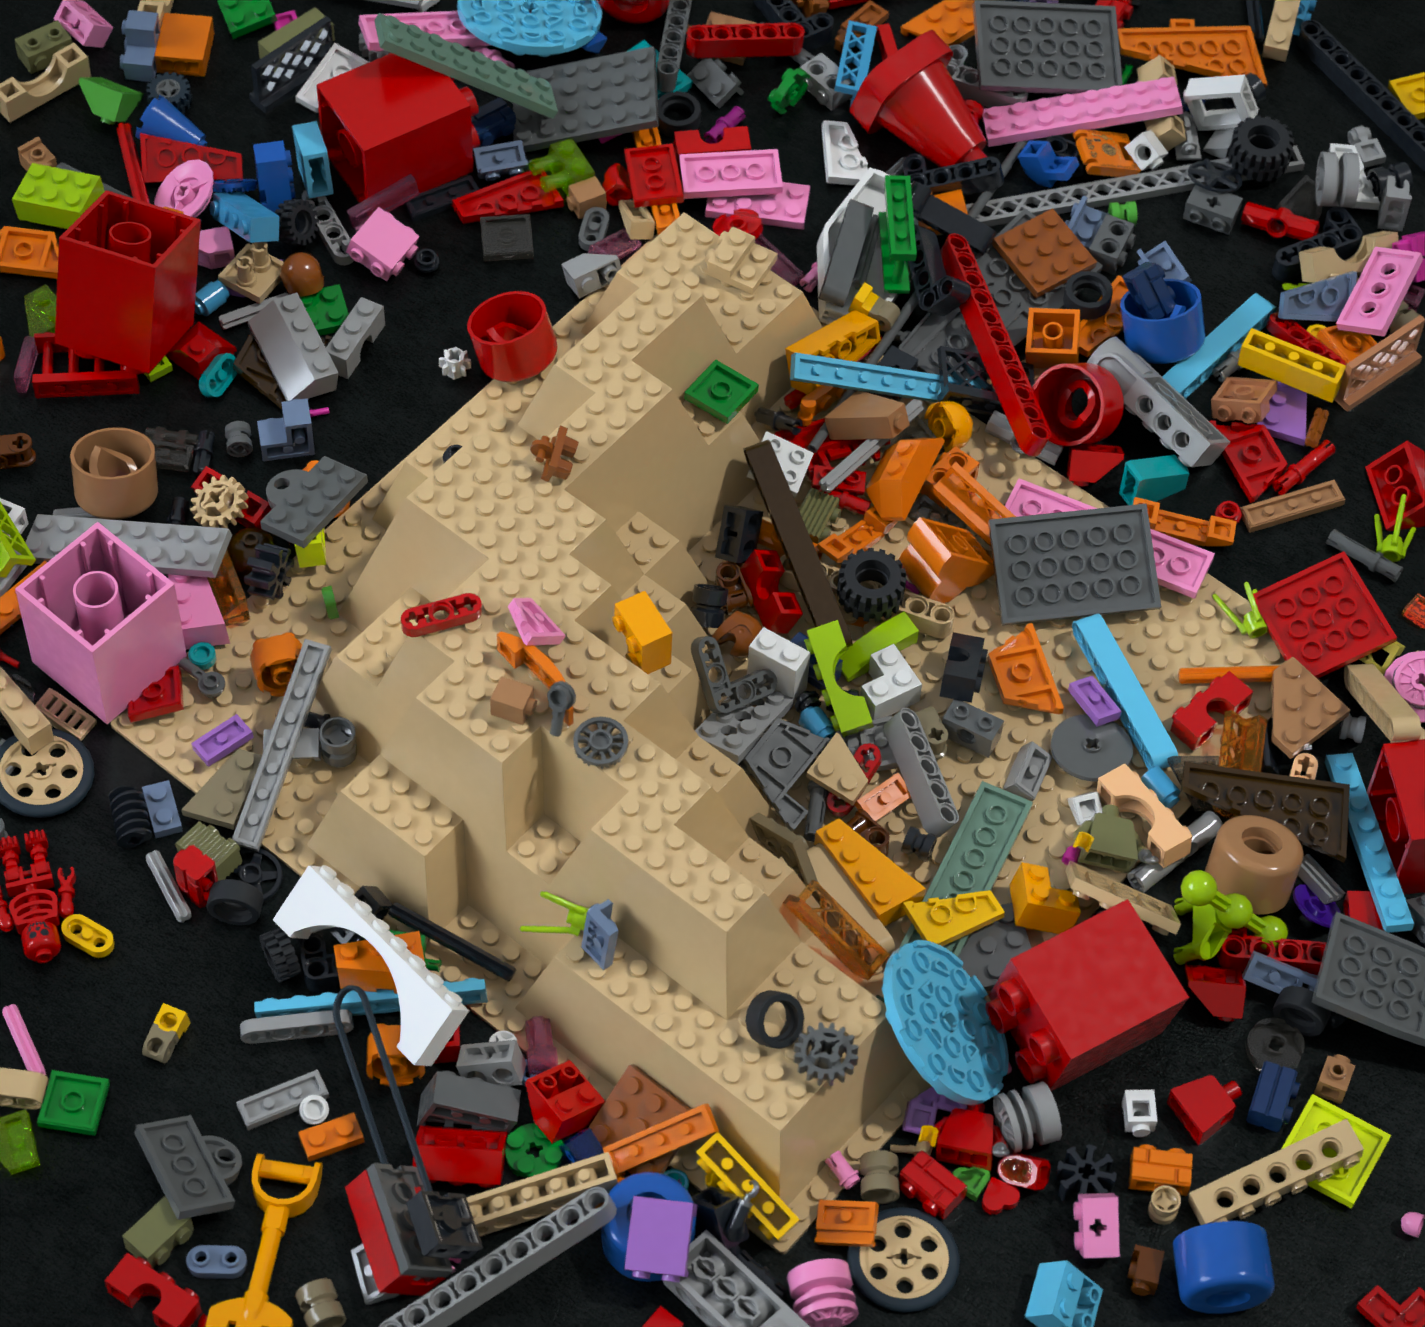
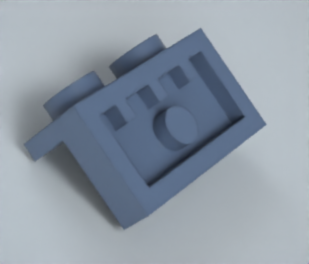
M1082 196L1079 204L1075 203L1070 214L1071 220H1066L1065 224L1089 251L1108 213L1086 206L1088 197Z
M609 899L601 904L593 905L587 911L581 945L583 950L603 970L613 965L619 931L614 921L610 919L613 903Z

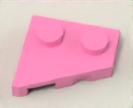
M513 598L509 604L508 609L526 646L560 644L566 635L532 598Z

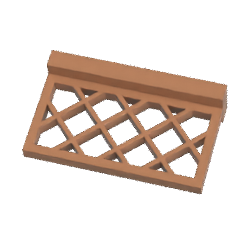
M1419 315L1346 365L1340 389L1334 400L1348 412L1421 362L1422 356L1416 352L1424 327L1425 318Z

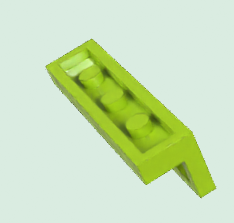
M0 502V577L6 578L15 564L32 566L36 559ZM14 550L21 553V555H17Z

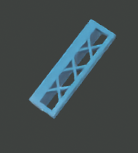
M849 20L834 91L853 95L852 105L862 82L868 74L877 26ZM852 30L864 32L866 34L857 38L853 34ZM857 46L861 52L854 54L849 48ZM853 62L858 68L850 70L846 64ZM850 79L855 86L841 84V81Z

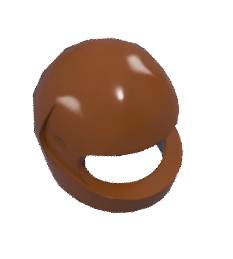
M303 252L295 253L289 256L283 263L280 273L281 280L289 295L298 293L299 297L308 296L323 289L324 276H322L318 261L312 255Z
M737 610L719 626L712 637L717 641L718 645L727 641L734 642L735 644L730 655L738 658H747L749 645L762 630V626L753 616Z

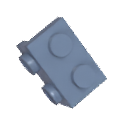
M522 140L473 149L479 179L494 181L499 179L501 175L507 174L510 177H514L528 169L529 164L525 158Z
M1166 241L1145 254L1141 249L1137 250L1141 258L1137 263L1141 265L1144 262H1152L1160 265L1165 272V278L1163 279L1192 281Z

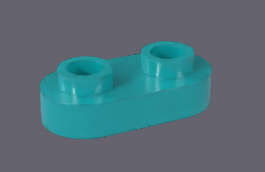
M224 353L217 355L201 375L199 388L204 396L218 397L222 395L235 378L237 372L233 370V363L236 357L233 354Z

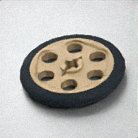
M52 729L54 741L37 751L33 756L23 755L22 750L25 747L15 735L7 739L0 746V803L22 816L45 818L63 814L74 808L84 799L93 783L95 775L94 762L84 744L71 734L58 729ZM60 748L65 751V754L62 757L55 758L50 755V752L53 749ZM9 766L21 769L20 774L16 776H9L5 771ZM41 769L43 772H46V775L42 776L37 771ZM67 769H73L77 772V775L68 779L63 777L62 773ZM22 788L33 790V793L28 797H21L17 794ZM50 789H58L61 792L57 798H49L45 794Z
M901 1207L886 1209L878 1213L877 1230L874 1240L879 1239L885 1243L886 1248L883 1251L876 1252L870 1247L849 1246L848 1265L856 1287L873 1303L891 1311H921L935 1305L946 1297L953 1288L959 1274V1251L952 1234L939 1220L917 1209ZM898 1226H906L911 1231V1235L907 1238H899L894 1230ZM924 1240H932L936 1243L937 1249L933 1252H926L921 1248L920 1244ZM900 1254H906V1258L909 1259L906 1265H903L901 1260H899ZM874 1267H881L886 1271L887 1275L884 1279L879 1280L873 1278L870 1271ZM926 1267H932L937 1270L938 1277L928 1280L923 1277L922 1270ZM900 1281H908L912 1284L913 1290L910 1293L904 1294L898 1291L896 1285Z

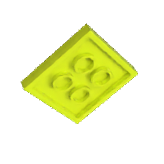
M1312 1094L1282 1149L1347 1119L1364 1148L1360 1162L1349 1169L1341 1167L1334 1170V1174L1324 1181L1319 1182L1318 1179H1315L1307 1184L1352 1209L1391 1135ZM1331 1148L1322 1150L1323 1155L1328 1158L1337 1156L1335 1150ZM1300 1160L1296 1162V1166L1300 1170H1309L1311 1168L1307 1161Z

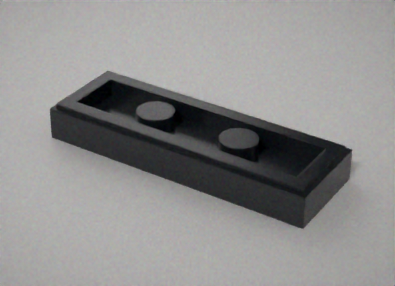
M470 175L403 199V205L412 221L415 222L452 209L453 199L480 189Z

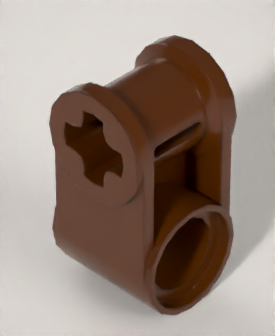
M18 433L0 436V470L4 468L28 467L35 462L36 454L31 448L32 440L29 435Z
M730 561L720 563L716 569L715 585L729 590L726 605L723 606L726 615H730L732 611L744 607L748 609L753 608L752 594L744 581L738 565Z
M858 809L855 812V816L846 824L887 857L890 840L889 832L873 820L866 811Z

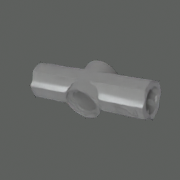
M995 410L988 421L985 432L1009 443L1017 453L1024 454L1018 445L1006 415ZM1048 441L1040 455L1036 457L1054 466L1064 446Z

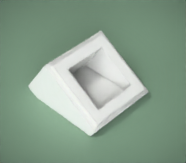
M1089 792L1067 798L1077 825H1081L1086 820H1091L1095 813H1102L1098 792Z

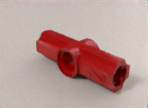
M1247 202L1241 219L1242 224L1266 230L1271 236L1276 238L1287 236L1303 241L1316 236L1319 230V221L1294 215L1287 208H1278L1276 210L1251 202ZM1276 220L1282 221L1285 226L1278 224Z

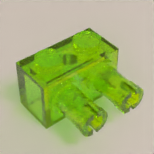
M572 138L550 144L547 156L529 161V169L534 176L547 171L552 172V175L540 178V185L544 192L562 188L566 195L569 196V185L594 177L595 173Z

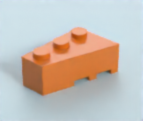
M419 931L394 935L407 943V949L412 954L424 960ZM362 940L334 945L341 989L350 985L359 986L364 991L377 992V989L394 990V994H398L388 965L370 942Z

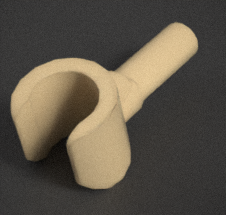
M917 1141L916 1146L890 1145V1152L914 1154V1156L921 1150L930 1155L933 1149L927 1141Z

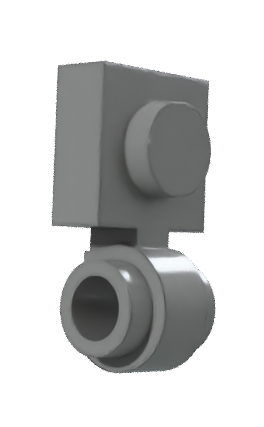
M1359 126L1352 128L1348 132L1349 144L1355 145L1364 167L1385 163L1386 155L1377 138L1371 139V131L1368 127Z

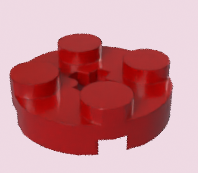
M750 209L733 210L734 215L728 217L725 213L719 216L713 223V231L719 236L723 231L729 232L732 226L755 236V239L763 232L761 218H759L756 211Z

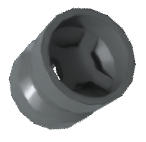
M234 421L227 424L225 427L227 453L233 457L249 455L253 450L252 440L250 439V425L244 421Z

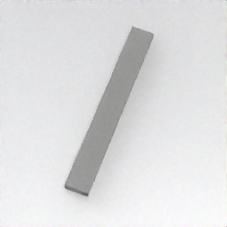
M308 639L304 640L232 837L240 847L257 852L260 850L331 654V646Z

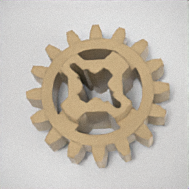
M222 475L219 481L213 476L210 484L205 481L202 482L204 488L202 490H195L198 497L191 498V502L195 505L190 508L191 512L195 515L194 519L203 527L219 528L221 526L222 528H228L229 523H232L234 526L237 525L235 519L237 517H244L241 510L248 508L245 500L249 498L241 483L237 482L234 477L228 480L225 475Z

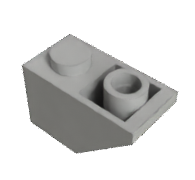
M583 253L561 264L567 284L579 298L610 284L616 273L621 269L617 255Z

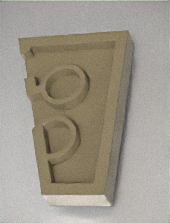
M238 748L181 810L182 815L235 830L262 755Z

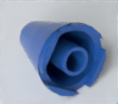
M158 95L159 100L154 98L148 105L140 119L143 122L142 129L137 127L135 133L136 138L139 140L140 133L180 142L207 146L205 141L206 135L162 95Z

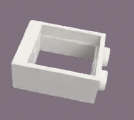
M1245 75L1189 79L1187 89L1183 92L1184 103L1188 105L1190 115H1192L1198 131L1235 128L1239 122H1245V118H1255L1259 110ZM1232 97L1236 108L1206 111L1202 99Z

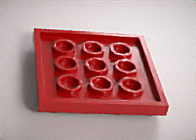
M1345 551L1253 594L1259 613L1268 627V633L1284 660L1287 661L1294 657L1317 679L1380 650L1397 640V636Z

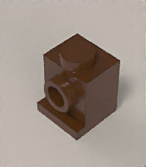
M1135 1244L1128 1272V1278L1133 1279L1131 1286L1133 1293L1142 1296L1148 1294L1154 1296L1165 1251Z

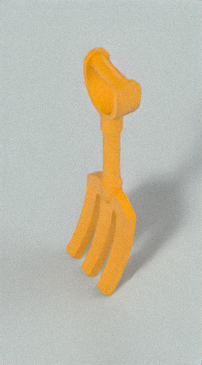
M258 1153L256 1155L252 1170L253 1196L258 1207L265 1212L261 1228L263 1235L248 1291L245 1292L244 1298L226 1300L210 1307L205 1327H229V1325H236V1327H293L292 1319L282 1309L268 1302L267 1291L280 1239L284 1236L288 1218L304 1213L313 1205L320 1187L322 1163L315 1162L313 1167L266 1160L264 1154ZM261 1178L307 1184L308 1186L298 1196L290 1199H277L268 1196L261 1189L260 1182Z

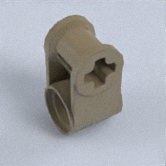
M930 706L915 713L921 722L935 759L940 760L947 753L948 731L941 722L935 708Z

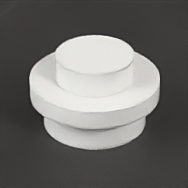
M319 1095L307 1096L300 1104V1116L308 1124L315 1125L323 1122L329 1112L327 1101Z

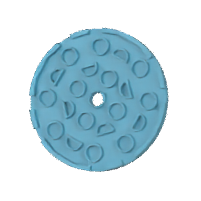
M458 0L457 3L458 16L463 25L473 35L490 45L511 51L516 55L531 54L547 57L551 54L564 53L582 47L596 36L602 18V9L597 0Z
M915 940L912 943L905 944L891 954L885 966L882 993L887 1010L886 1019L891 1024L897 1040L910 1062L938 1094L961 1104L977 1105L983 1103L1000 1092L1004 1086L1002 1079L1003 1076L1008 1074L1009 1065L1005 1033L1001 1034L994 1028L986 1012L987 1002L984 997L988 993L975 975L970 977L962 968L963 961L943 946L927 940Z

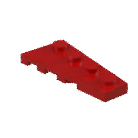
M140 133L142 174L145 183H162L166 176L177 166L187 161L198 159L209 164L213 171V181L243 179L241 153Z
M542 166L453 199L452 206L464 224L564 207V200Z

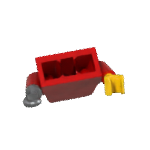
M983 1103L968 1105L967 1110L954 1108L950 1116L942 1118L934 1126H922L918 1142L927 1141L932 1147H935L937 1142L936 1160L977 1167L989 1171L992 1168V1153L997 1157L1008 1156L1010 1153L1001 1129L993 1125L994 1116L984 1113L985 1105Z

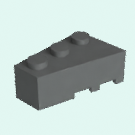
M437 1071L421 1094L417 1126H426V1122L444 1123V1127L454 1128V1124L472 1125V1129L509 1133L518 1120L521 1090L513 1089L507 1084L496 1085L487 1083L476 1077L465 1078L456 1076L455 1073L450 1071Z

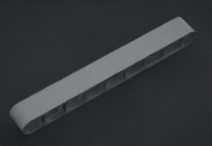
M593 1187L388 1318L379 1327H448L609 1223L616 1215L617 1208L604 1188ZM604 1202L600 1208L595 1209L599 1203ZM579 1218L575 1224L570 1225L574 1219ZM550 1235H553V1237L549 1241L544 1242L545 1238H547ZM528 1251L524 1257L519 1258L520 1254ZM502 1268L498 1274L493 1275L495 1270ZM476 1284L473 1290L467 1292L470 1286ZM450 1301L447 1307L442 1308L445 1302ZM425 1317L422 1323L416 1325L419 1319Z

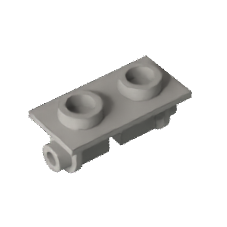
M1183 112L1179 118L1184 121L1187 140L1175 146L1176 159L1201 160L1196 124L1193 121L1192 115L1188 112Z

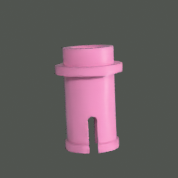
M814 262L812 269L800 280L801 287L805 283L807 284L803 288L807 292H812L818 285L817 262Z
M840 1150L830 1156L831 1159L827 1158L825 1160V1163L839 1179L840 1187L844 1186L848 1190L860 1181L859 1171L853 1170Z

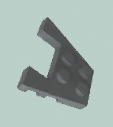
M777 718L744 758L743 762L785 826L793 832L807 815L808 810L790 797L787 792L814 758L821 754L831 739L820 737L810 733L808 729ZM848 746L850 752L854 756L857 750L853 747Z

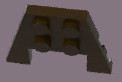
M251 332L233 363V370L282 409L281 402L286 401ZM325 335V338H321L325 347L332 340V336Z

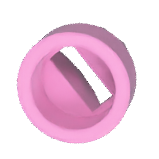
M1417 1212L1406 1213L1401 1219L1403 1231L1408 1235L1418 1238L1425 1215Z

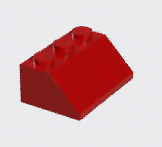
M1406 441L1365 467L1386 530L1394 531L1402 494H1405L1407 497L1400 530L1412 527H1425V452L1409 441Z
M420 1125L415 1140L430 1183L449 1181V1184L457 1186L466 1183H478L479 1186L485 1188L501 1185L507 1132ZM413 1157V1167H417Z

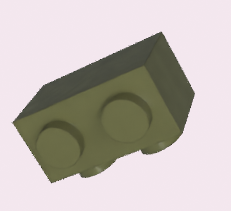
M58 20L15 39L17 55L31 74L49 67L53 54L72 44V38Z

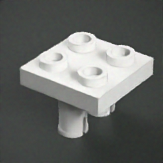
M766 431L761 442L770 440L792 495L795 498L814 453ZM749 469L747 477L754 480L752 473Z

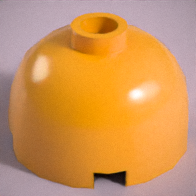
M941 401L933 403L927 408L924 419H928V427H924L926 438L944 439L945 442L940 450L942 454L944 452L948 453L955 446L961 449L969 442L972 435L973 421L964 406L954 401Z

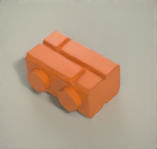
M1152 1145L1134 1147L1130 1160L1129 1189L1154 1192L1160 1186H1171L1180 1195L1188 1196L1191 1186L1193 1155L1185 1153L1184 1150L1179 1148L1163 1151L1156 1150Z

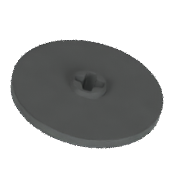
M1087 714L1076 715L1062 721L1054 730L1050 745L1052 756L1061 769L1073 777L1092 782H1098L1099 777L1123 764L1129 766L1133 754L1131 739L1120 725L1112 721L1097 727Z

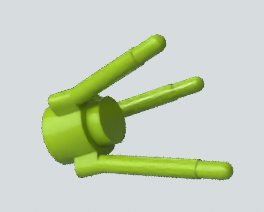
M1405 494L1401 496L1394 532L1384 540L1379 514L1374 516L1377 536L1376 552L1383 553L1384 557L1392 562L1405 558L1406 550L1416 531V528L1412 527L1404 542H1402L1399 533L1407 497Z
M1248 582L1244 583V587L1252 611L1244 615L1243 623L1217 594L1212 595V598L1238 626L1242 635L1248 633L1250 638H1258L1268 632V627L1259 613L1253 595L1258 591L1256 589L1251 591Z
M541 891V897L569 909L566 923L571 924V927H520L522 932L567 933L579 936L580 931H584L586 913L590 908L576 905L559 896Z

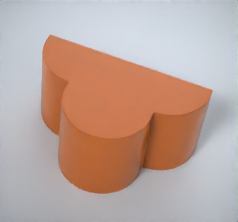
M919 517L907 534V541L910 544L899 558L902 568H905L906 576L919 592L926 598L944 604L957 597L966 587L976 586L995 573L993 558L969 530Z

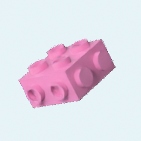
M378 207L352 237L346 253L353 260L360 262L370 269L375 276L387 281L392 274L397 276L405 265L403 261L406 258L410 260L418 250L416 243L419 235L410 227L396 220L391 213L385 212Z

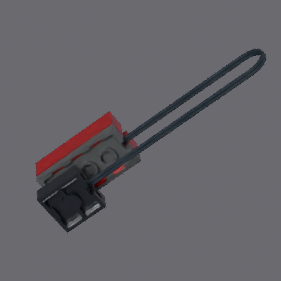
M348 985L341 989L336 996L333 1004V1019L380 1163H373L367 1170L349 1183L345 1189L378 1292L424 1296L453 1272L449 1258L469 1259L481 1250L483 1245L466 1195L447 1193L444 1196H440L439 1192H433L368 997L359 986ZM352 990L356 991L361 998L417 1167L400 1165L396 1170H393L392 1164H388L341 1021V1003L345 995Z

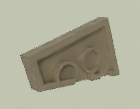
M757 813L750 818L758 841L778 859L783 857L787 865L796 874L800 872L804 878V884L809 889L819 884L806 851L808 844L801 835H796L786 826L779 825L774 819H769L761 813Z

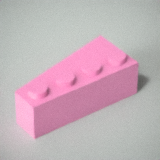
M168 574V579L175 584L185 648L190 649L194 644L206 642L212 646L230 644L225 622L207 577Z

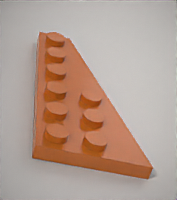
M1251 26L1118 29L1121 55L1145 61H1151L1161 55L1174 68L1210 77L1253 73L1260 78L1265 88L1267 86Z

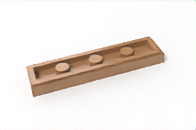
M1331 480L1240 507L1241 518L1251 533L1342 506L1345 503V498L1335 480Z

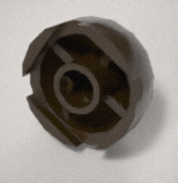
M248 527L234 534L231 537L226 552L227 565L233 571V575L244 580L245 575L247 576L252 571V567L247 566V561L249 557L256 558L255 546L258 544L264 545V543L277 546L274 537L267 531L255 527Z

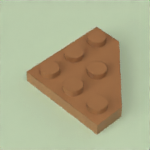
M1291 657L1273 671L1272 742L1292 759L1348 717L1350 709L1294 657Z

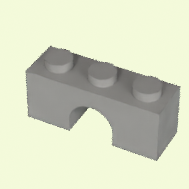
M361 297L327 345L326 349L339 376L346 379L350 377L360 362V351L364 341L367 340L373 343L385 326L384 306Z

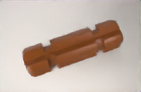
M1316 409L1304 441L1306 446H1311L1312 448L1318 446L1329 413L1327 410Z

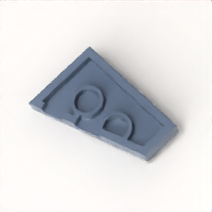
M1347 272L1281 292L1278 318L1337 321L1356 285L1357 272Z

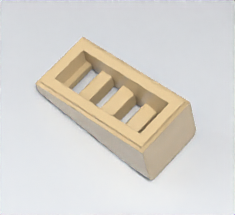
M620 200L618 206L630 239H652L655 221L647 207L634 208L633 200Z
M51 688L35 704L51 723L52 727L71 734L79 741H82L97 723L94 717ZM60 709H62L63 711L57 717L56 714L59 712ZM70 715H73L70 721L66 723L65 721L68 719V717ZM79 720H82L83 723L78 727V729H74V726L79 722Z

